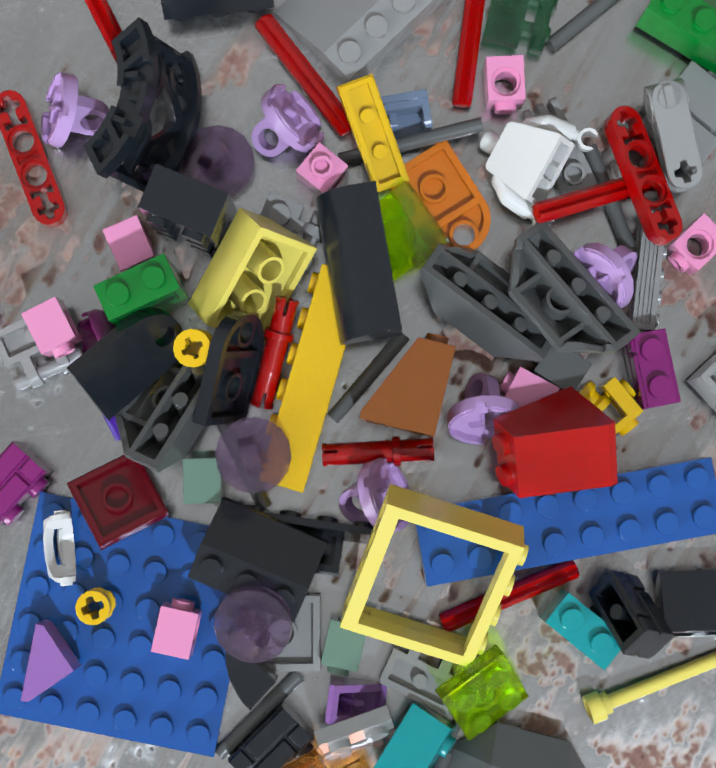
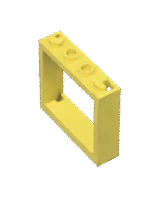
M390 484L344 602L340 628L471 668L476 655H482L485 651L489 626H496L501 613L500 602L503 595L508 597L512 591L515 581V574L513 573L516 566H522L527 558L529 545L524 544V526ZM399 519L504 552L467 637L365 605Z

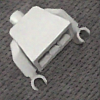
M549 114L526 118L522 123L510 121L505 126L501 135L492 130L487 131L481 139L480 149L490 154L485 168L493 174L491 184L502 205L524 220L529 218L532 221V226L535 225L536 221L532 214V206L537 201L547 198L575 144L582 152H589L594 149L584 145L581 137L583 134H589L597 138V131L589 127L581 131L577 130L575 124Z

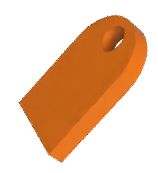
M448 141L437 143L404 164L410 181L391 187L389 190L423 243L431 251H434L438 244L476 250L483 243L490 229L491 215L488 204ZM466 226L470 228L474 235L473 242L465 246L456 243L453 238V231L457 227Z

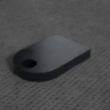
M145 308L128 316L71 363L67 370L98 410L110 420L173 366L177 360L174 355L173 345L176 337L183 332L182 327L177 320L162 309ZM167 327L166 333L161 338L155 340L157 333L162 328Z
M239 310L233 311L216 328L209 346L192 422L202 426H212L246 421L264 342L263 325L257 316Z

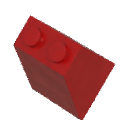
M570 386L493 419L495 435L492 437V443L497 452L498 466L495 467L496 476L503 487H508L518 498L610 487L618 484L615 421Z

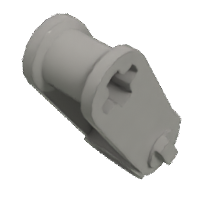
M678 78L644 86L643 102L647 118L650 122L658 161L669 189L675 193H682L694 187L701 180L703 169L690 113L688 91L684 80ZM680 166L682 171L688 170L690 176L685 180L674 175V172Z

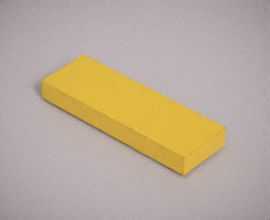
M373 73L336 86L369 182L376 181L377 191L381 192L410 181Z

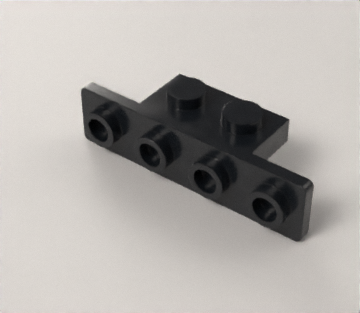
M245 505L328 540L316 574L338 577L344 541L367 544L373 529L371 523L365 521H355L353 525L338 523V519L330 516H317L315 520L302 518V514L295 511L282 510L280 514L265 512V509L260 506Z

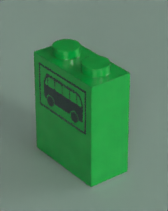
M164 253L93 285L108 320L115 326L139 310L159 308L170 313L187 305L191 299L178 269Z

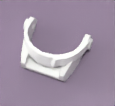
M54 511V515L49 516L43 521V545L47 574L49 578L60 583V586L73 585V582L76 581V556L72 517L70 511ZM54 529H57V550L60 564H57L54 554Z

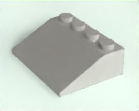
M286 0L274 12V15L341 84L368 75L446 0Z

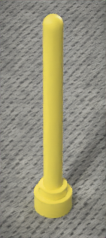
M716 651L609 694H606L605 691L601 693L593 691L583 695L582 701L591 722L595 725L605 721L616 707L716 668Z

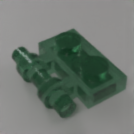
M491 0L482 41L517 49L521 36H525L531 39L528 52L534 55H542L544 44L548 42L551 35L549 23L552 11L557 9L558 0ZM528 4L538 8L535 23L525 21Z

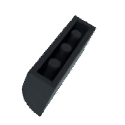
M376 181L346 185L322 193L315 201L340 345L400 336L402 325Z
M716 570L658 573L655 586V605L673 632V638L716 636Z

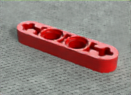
M13 90L3 91L0 93V130L31 212L35 219L44 226L50 228L58 227L67 219L68 206L30 106L18 92ZM13 101L16 105H20L15 109V112L22 124L15 125L13 118L7 112H3L8 109L7 102ZM22 133H30L34 138L32 148L25 152L18 151L15 148L16 138ZM38 166L45 168L47 177L44 183L37 186L31 185L28 182L29 171ZM46 193L53 205H59V208L54 210V218L50 219L46 214L41 213L46 210V204L40 195L34 198V194Z
M620 106L605 119L604 131L646 237L653 244L659 246L667 245L679 237L682 232L683 223L641 116L632 107ZM617 121L627 123L629 128L626 129L625 126L619 127ZM626 139L629 142L627 145L624 144ZM634 150L642 155L644 159L643 167H637L631 163L628 156L629 151ZM643 184H648L655 188L657 191L656 201H650L643 195ZM659 206H661V208H662V210H661L660 212H659V210H657V211L654 212V213L651 212V211L655 210L656 208H658ZM660 222V223L663 224V225H664V224H667L668 227H669V230H668V231H666V229H661V230H660L659 227H658V223Z

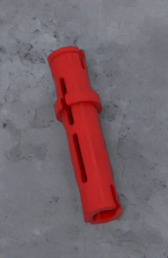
M284 296L275 297L276 301L270 327H266L264 331V336L267 339L252 399L250 400V404L260 408L262 397L265 393L263 409H273L287 345L292 343L294 336L291 333L299 301L289 298L286 311L283 312L286 303Z
M393 436L392 440L322 443L323 467L365 464L378 458H385L387 463L393 462L394 466H401V462L434 461L433 437L400 440V436Z

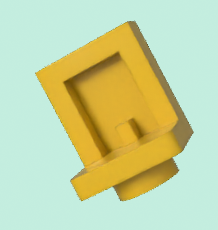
M611 377L597 387L603 395H607L612 400L610 404L620 415L615 420L616 434L619 433L621 436H624L639 424L636 417L644 411L633 399L636 393L624 379L618 381L616 377Z

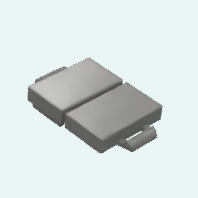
M692 60L677 79L682 78L688 91L691 118L701 163H703L716 147V74L711 71L707 72ZM646 115L642 121L651 144L655 148L650 122ZM687 170V171H684L687 175L690 176V173H689L688 170Z

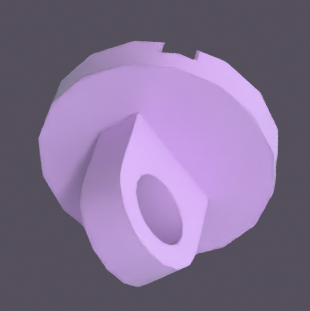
M67 72L57 73L53 77L46 93V102L51 103V106L48 105L49 113L44 112L42 115L41 135L44 143L53 147H62L67 141L70 132L93 136L109 111L108 106L104 102L78 95L79 85L74 74ZM87 115H96L99 118L89 120L83 117Z
M283 84L273 85L262 96L261 106L265 118L252 131V144L261 155L266 157H275L289 146L304 153L311 152L324 139V132H319L318 129L322 125L320 118L312 105L299 92L297 93L294 90L289 93L286 91L287 86ZM269 128L277 134V146H272L266 142L264 138L265 129Z
M586 243L572 253L621 309L630 303L634 294V281L631 273L637 263L636 252L623 245L611 249L600 243Z
M478 372L470 378L467 384L465 399L453 405L448 411L447 426L452 437L461 442L475 445L485 444L484 439H490L495 435L493 419L518 409L520 406L517 402L500 396L499 383L494 376Z
M378 458L365 463L359 471L358 482L346 489L339 498V508L344 517L350 522H370L374 527L389 485L393 484L409 489L407 480L400 468L394 466V463L388 464L385 458ZM352 497L359 498L363 511L354 506ZM399 519L394 532L404 529L409 522Z

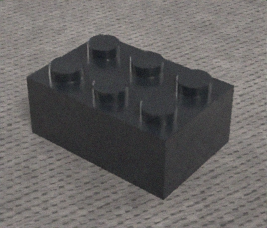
M158 164L154 166L138 205L140 211L146 216L145 221L151 224L152 229L157 231L156 234L174 242H177L178 237L186 239V242L191 244L190 247L209 256H211L212 251L218 249L238 212L228 192Z

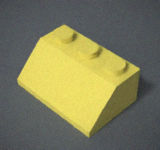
M240 207L188 305L207 326L217 328L229 313L239 310L257 316L265 331L266 327H270L276 301L275 297L284 296L286 299L285 305L287 304L317 248L271 219Z

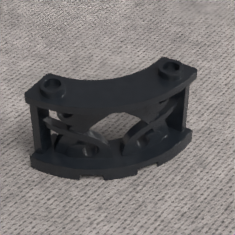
M138 17L111 41L117 59V85L121 87L117 106L111 105L103 123L83 146L97 175L106 179L111 176L144 192L155 164L178 172L186 160L199 125L202 88L200 74L193 54L189 51L180 53L154 36L149 24ZM163 92L167 103L164 126L160 132L151 137L152 122L150 114L154 100Z

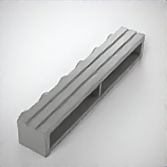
M646 191L643 194L650 201L657 200V192ZM659 206L658 208H656L655 210H653V211H651V212L654 213V212H656L657 210H659V212H660V211L662 210V208H661V206ZM639 220L636 243L637 263L633 270L634 294L630 300L628 318L641 332L655 330V327L657 328L659 325L660 315L657 314V305H660L662 300V291H659V287L665 275V270L662 268V260L666 258L667 246H659L649 241ZM660 222L658 223V227H659L660 230H661V229H666V231L669 230V227H668L667 224H664V225H663V224H661Z

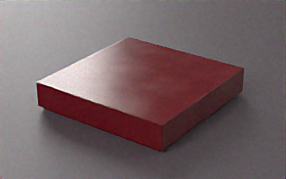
M125 455L67 483L100 550L169 516L168 510L144 466L126 458Z

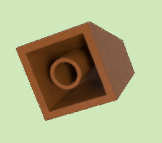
M427 333L424 338L418 337L362 408L359 420L427 437L435 436L456 346L448 344V337Z

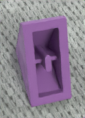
M44 619L35 625L21 701H31L81 666L51 620Z
M331 675L325 723L335 724L385 706L387 686L377 681Z

